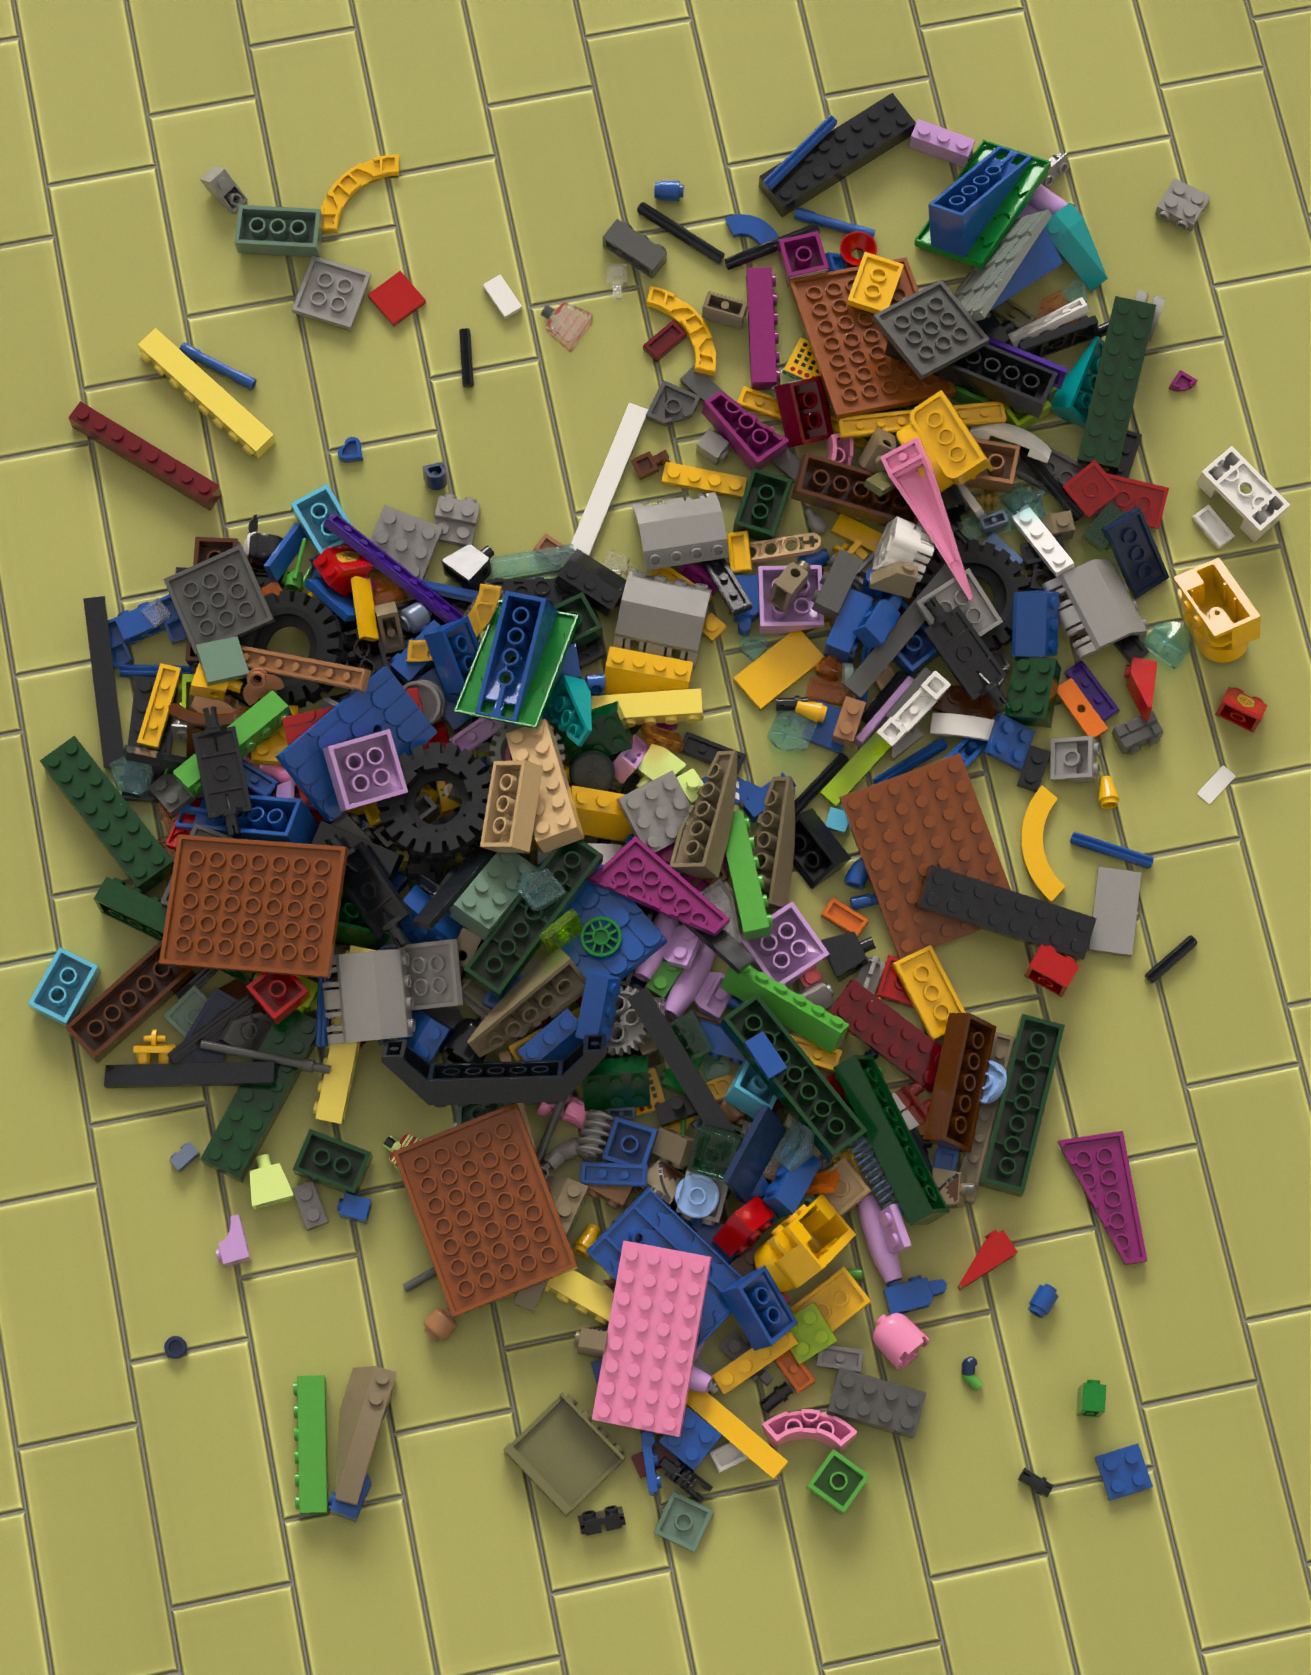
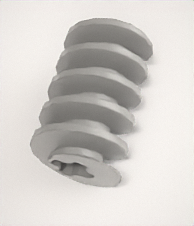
M590 1109V1112L585 1115L588 1121L583 1122L585 1129H582L580 1132L582 1137L578 1139V1143L581 1146H577L575 1151L585 1157L599 1159L596 1154L604 1153L599 1148V1145H606V1142L601 1137L609 1136L604 1129H611V1125L606 1123V1120H613L614 1117L605 1112Z

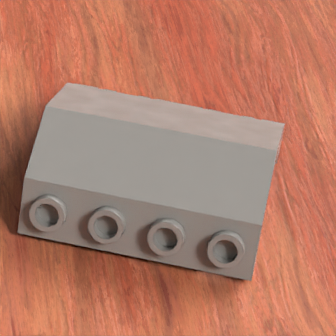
M715 492L706 493V497H704V494H699L698 499H691L690 496H686L685 501L683 497L664 500L665 504L660 500L657 501V505L650 506L649 502L644 503V507H642V504L632 505L635 522H637L640 532L645 570L729 558L723 513Z
M1109 558L1091 560L1062 573L1057 578L1047 581L1042 585L1044 591L1059 592V597L1065 595L1067 600L1060 603L1058 618L1064 630L1067 631L1068 637H1073L1084 631L1086 637L1072 644L1074 649H1077L1076 653L1080 660L1130 635H1137L1136 637L1141 640L1147 634V622L1144 618H1140L1137 612L1139 611L1137 603L1134 599H1130L1127 584L1124 581L1121 582L1118 576L1120 575L1119 569L1115 563L1112 564Z
M640 570L629 572L621 599L613 647L623 648L624 638H626L624 649L631 650V641L635 640L640 641L637 649L638 652H643L645 643H647L645 653L664 656L665 649L668 647L666 657L672 658L673 649L681 650L679 659L685 660L687 651V661L693 662V669H695L712 589L701 583L690 585L682 579H675V581L667 580V577L663 575L648 576L646 572Z
M406 949L333 955L332 965H337V967L331 968V974L337 972L338 982L328 981L322 984L323 988L339 987V989L323 991L325 1010L341 1009V1011L325 1013V1017L331 1019L341 1016L342 1026L332 1025L326 1028L327 1032L343 1031V1033L327 1035L328 1045L414 1036L413 1032L416 1030L415 1020L412 1019L411 1010L414 1008L413 998L410 997L409 988L412 986V980L407 970L410 958L409 954L406 953Z

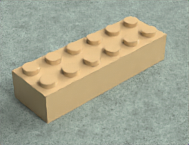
M543 719L538 729L524 726L506 733L513 761L526 760L543 766L533 828L536 843L542 852L546 853L584 839L554 732L547 720Z

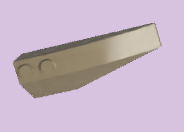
M735 750L717 751L706 774L707 780L703 786H700L697 792L699 796L695 804L691 805L688 810L689 816L687 821L681 824L669 865L675 871L700 879L719 877L729 839L737 781V752Z
M772 777L764 800V811L762 814H759L757 823H759L755 835L752 834L756 848L752 849L753 856H758L760 868L756 870L757 874L763 877L764 888H761L762 895H767L769 904L767 908L781 909L788 903L795 846V802L792 777Z
M559 947L521 979L498 1002L480 1023L467 1043L480 1058L504 1045L506 1040L521 1036L524 1030L541 1025V1021L546 1018H554L583 995L586 978L572 959Z
M548 1176L546 1179L567 1238H569L588 1197L589 1186L566 1177ZM549 1280L515 1293L514 1304L535 1312Z
M377 1366L357 1367L352 1370L340 1408L336 1501L354 1506L358 1505L396 1384L397 1372Z

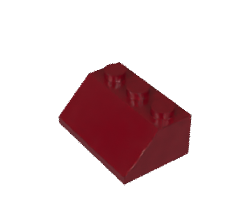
M820 376L774 386L785 438L789 440L787 448L825 440L834 435L823 382Z

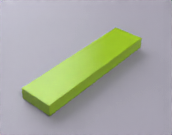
M875 732L821 790L820 795L836 808L841 803L839 797L849 794L892 746Z

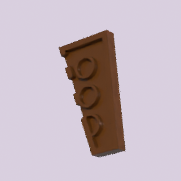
M951 685L933 706L932 710L939 713L992 719L997 708L988 694L980 695L971 701L960 685Z

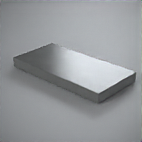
M1098 867L1092 917L1097 919L1090 938L1088 951L1127 957L1132 956L1142 872Z

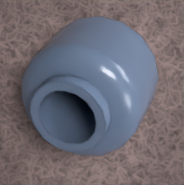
M413 603L401 611V617H399L400 624L406 632L418 633L424 625L431 623L430 617L432 613L421 603Z

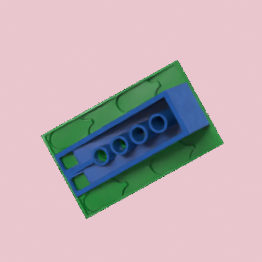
M983 139L955 182L928 204L929 220L914 240L915 246L982 270L999 248L1000 242L1012 228L1016 218L1032 199L1036 189L1048 175L1051 161Z
M505 591L503 601H498L497 608L487 625L454 712L538 729L548 701H550L569 645H571L580 616L557 611L546 598Z

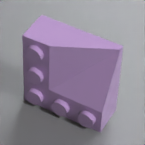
M810 565L811 569L808 571L809 575L806 585L786 613L768 602L773 583L787 566H758L759 634H784L824 626V615L812 610L814 602L811 601L816 589L820 591L823 586L819 583L822 578V565Z
M390 729L322 748L340 811L408 792Z
M793 901L771 915L773 927H770L771 935L746 941L744 934L738 938V943L755 958L752 964L756 970L766 973L771 979L787 987L830 955Z

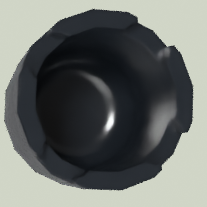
M953 484L941 492L950 524L952 522L959 523L962 521L960 517L964 513L969 514L970 508L958 485Z
M478 1017L477 1019L464 1018L460 1020L440 1048V1053L444 1054L446 1052L448 1054L447 1060L451 1063L484 1062L487 1054L479 1058L467 1043L483 1019Z

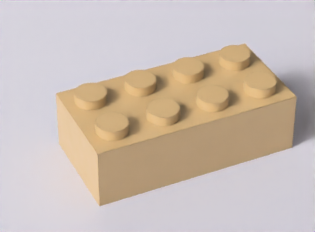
M526 760L493 762L480 847L497 853H530L543 766Z

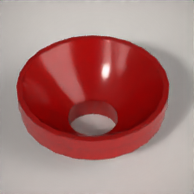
M851 232L841 241V258L851 267L860 266L862 258L855 259L851 253L854 250H860L863 254L867 252L876 255L877 244L873 237L865 232Z

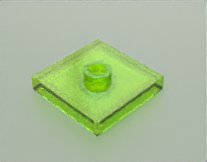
M573 908L539 935L548 956L559 947L562 949L581 933L583 926L577 912Z

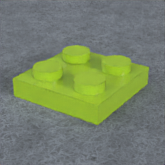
M814 1302L794 1314L798 1324L790 1331L799 1344L790 1350L799 1365L838 1341Z

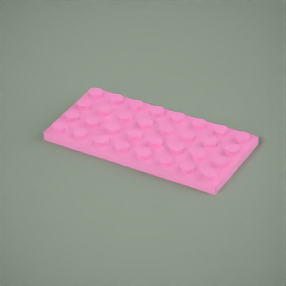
M623 1241L592 1420L681 1437L712 1257Z

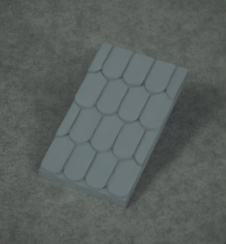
M1049 209L1017 218L1012 228L1000 242L999 248L981 270L973 266L971 274L955 292L954 296L975 321L985 319L989 311L1063 263L1045 228V225L1052 216Z

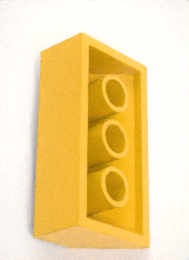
M610 646L604 673L605 695L689 689L693 662Z
M570 786L584 836L625 842V839L630 834H634L616 799L626 794Z

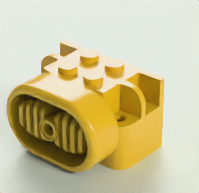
M942 390L916 406L910 413L911 423L896 433V437L901 445L916 437L920 438L924 450L930 458L940 493L953 484L961 485L971 478L975 480L977 478L976 475L987 468L990 472L994 470L955 407ZM923 466L919 467L917 471L924 478Z
M1219 558L1173 577L1179 587L1178 598L1182 603L1183 621L1196 646L1207 659L1219 663L1232 662L1246 652L1249 642L1260 638L1259 613Z
M820 1194L808 1206L805 1204L800 1206L795 1213L787 1216L770 1232L772 1235L755 1251V1266L758 1269L765 1265L779 1291L788 1292L793 1288L797 1289L820 1272L856 1234L826 1197Z

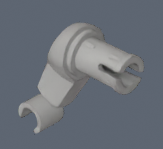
M570 1138L556 1146L543 1159L544 1165H541V1168L544 1169L546 1179L549 1176L548 1169L555 1170L565 1160L576 1156L589 1162H595L596 1159L578 1154L575 1151L577 1146H581L578 1143V1138Z

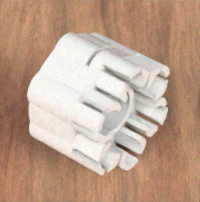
M896 516L886 525L875 549L872 570H878L896 561L918 566V571L924 573L926 565L916 562V560L925 564L929 563L930 558L921 553L932 557L934 552L933 541L924 527ZM918 574L917 582L921 581L923 575Z

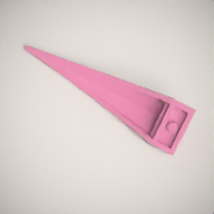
M916 437L880 458L888 476L924 527L967 598L973 601L971 589L930 458L927 456L920 438ZM922 466L924 469V478H922L917 471V469Z

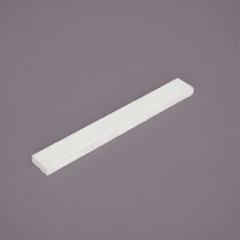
M632 403L628 404L569 547L571 551L575 552L578 548L590 556L645 422L648 409Z

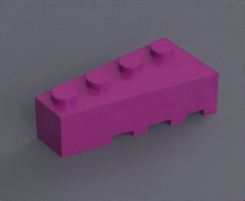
M721 390L704 401L701 413L719 434L729 442L732 449L751 471L752 468L762 469L786 452L789 443L787 438L775 433L772 427L764 425L758 420L757 416L752 413L749 414L742 409L739 403Z

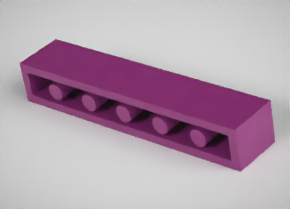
M771 267L747 268L746 271L751 389L771 390L772 386L780 383V370H776V363L780 362L779 351H775V344H779V334L774 331V325H778V314L774 313L773 306H777V294H773L772 287H776V275H772Z

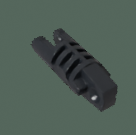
M663 1456L659 1461V1465L667 1470L665 1476L700 1503L704 1498L699 1492L692 1489L694 1484L697 1482L709 1492L713 1488V1486L687 1468L678 1459L673 1463Z

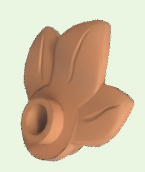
M254 668L247 674L248 684L243 689V695L246 703L251 706L272 690L277 694L276 690L284 688V683L277 675L267 674L261 668ZM259 675L262 679L257 681L254 679V676Z

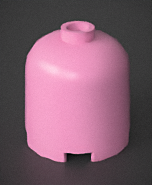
M893 1313L888 1317L884 1314L875 1322L877 1327L873 1332V1342L897 1371L901 1367H906L918 1356L916 1351L921 1345L926 1348L930 1342V1339L904 1314Z

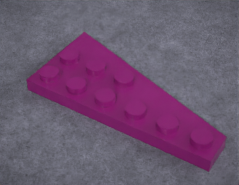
M636 836L590 877L591 883L714 937L730 923V918Z
M1123 1131L1058 1140L1059 1147L1124 1265L1147 1262Z

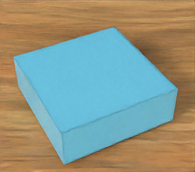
M830 807L825 823L829 830L845 834L848 821L844 810Z

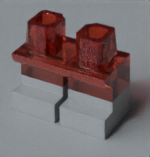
M918 1081L909 1086L905 1084L892 1094L909 1130L918 1128L927 1121L931 1098L922 1104L916 1098L924 1092L923 1087Z

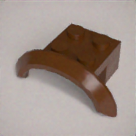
M180 703L170 704L168 706L169 713L177 720L187 723L186 757L190 758L195 754L192 734L202 732L206 728L204 713L187 710ZM243 707L233 713L217 714L219 725L228 727L249 708Z

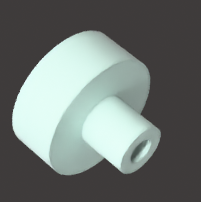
M842 663V684H845L857 670L853 668L852 663Z

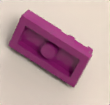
M697 563L681 566L678 573L694 584L701 583L707 585L709 589H712L711 595L714 596L717 589L702 566Z

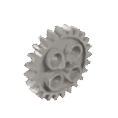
M620 985V993L616 1003V1014L612 1024V1035L609 1043H606V1054L608 1053L611 1056L617 1054L622 1057L625 1052L631 1055V1048L638 1051L637 1044L645 1045L643 1038L651 1037L627 999L639 992L636 988L633 990V988L627 986L625 989ZM637 1016V1020L632 1023L633 1019Z

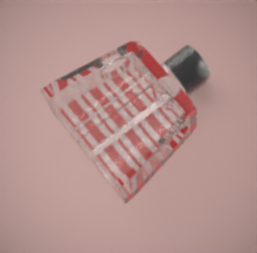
M562 302L556 310L546 305L541 312V316L548 319L546 324L547 332L569 352L573 351L593 323L592 313L566 302Z

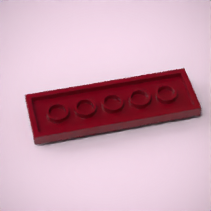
M851 979L829 1010V1013L842 1018L844 1022L849 1024L847 1031L928 1093H932L942 1046L856 980Z

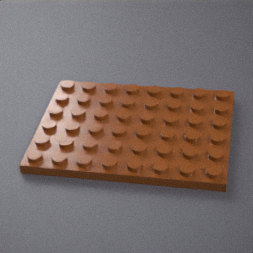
M907 257L892 260L904 264L890 306L919 291ZM860 266L789 279L788 285L835 420L919 404L941 390L948 398L955 397L956 391L952 382L932 374L920 380L908 364L886 356L885 351L888 339L872 320L874 313L846 305Z
M960 753L839 797L898 958L902 959L929 945L933 948L981 930L980 928L915 908L928 866L941 867L1011 890Z
M178 835L159 963L170 966L330 978L348 848L344 846Z
M517 1103L501 1107L393 1152L453 1318L579 1268Z

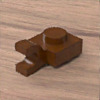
M666 450L654 456L649 451L631 460L640 480L659 472L658 465L662 466L665 465V462H670Z

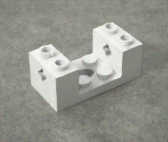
M1233 446L1201 472L1196 483L1210 498L1219 493L1244 518L1240 529L1254 543L1285 516L1290 506ZM1240 486H1248L1251 492L1249 494L1242 493Z

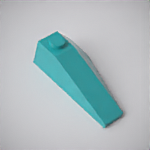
M1070 202L1051 216L1045 228L1057 252L1089 290L1093 292L1108 278L1085 220Z
M1099 336L1093 339L1066 376L1061 389H1057L1051 403V409L1061 419L1085 428L1104 347V341Z
M563 674L552 692L545 712L548 713V719L552 723L557 724L558 729L566 732L567 737L580 747H582L592 731L591 692L584 679Z

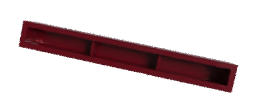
M80 401L68 417L74 429L209 511L222 495L218 484Z

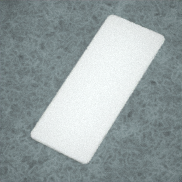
M1223 765L1197 794L1208 804H1211L1236 776Z

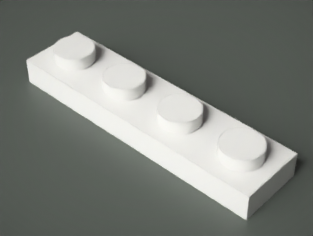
M1083 297L1009 333L1008 336L1013 346L1017 348L1022 339L1039 336L1045 330L1052 331L1058 329L1064 323L1084 317L1090 310Z
M1030 507L1012 516V522L1056 578L1062 573L1075 568L1072 559Z

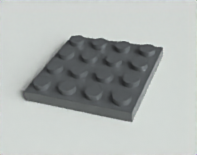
M942 280L874 314L872 319L920 380L988 345L990 340Z
M241 544L163 579L196 656L195 647L197 644L236 636L239 638L275 621Z

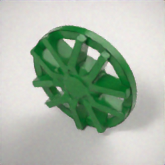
M608 917L592 918L582 928L581 943L591 956L607 957L615 953L621 944L622 934L620 927L614 920ZM598 921L600 928L595 929L592 923ZM601 921L609 923L603 928ZM590 925V927H591V929H592L593 932H585V931H586V929L588 928V926ZM612 925L615 926L616 929L609 933L608 929ZM618 932V940L611 936ZM584 936H592V940L584 941ZM612 941L616 943V946L613 948L608 942ZM594 943L592 950L586 946L587 944ZM597 945L601 946L600 953L595 952ZM604 946L607 947L610 951L603 953Z

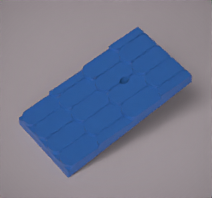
M384 666L369 678L366 692L354 690L275 757L328 823L338 818L344 811H340L322 748L390 729L398 757L404 752L409 757L413 754L412 748L419 745L423 746L438 732L405 691L388 666Z
M542 861V862H541L538 866H536V867L539 868L544 861ZM602 865L598 867L595 873L602 867ZM590 879L548 935L557 948L560 947L572 959L585 978L587 973L601 972L623 980L667 943L660 930L634 901L591 883ZM600 916L614 920L620 927L622 934L621 944L616 952L602 958L591 956L581 943L583 926L590 919ZM598 921L592 923L595 929L600 928ZM601 921L603 928H604L609 922ZM590 925L585 932H593ZM612 925L608 932L610 933L615 930V926ZM618 932L611 937L618 940ZM584 936V941L592 940V936ZM612 941L608 942V944L613 948L616 946V943ZM594 943L587 944L586 946L592 950ZM597 945L595 952L600 953L601 946ZM604 946L603 953L609 952L610 950Z
M647 1188L586 1252L615 1280L617 1279L623 1241L712 1257L696 1346L697 1350L732 1313L721 1292L733 1282L742 1278V1276L650 1188Z

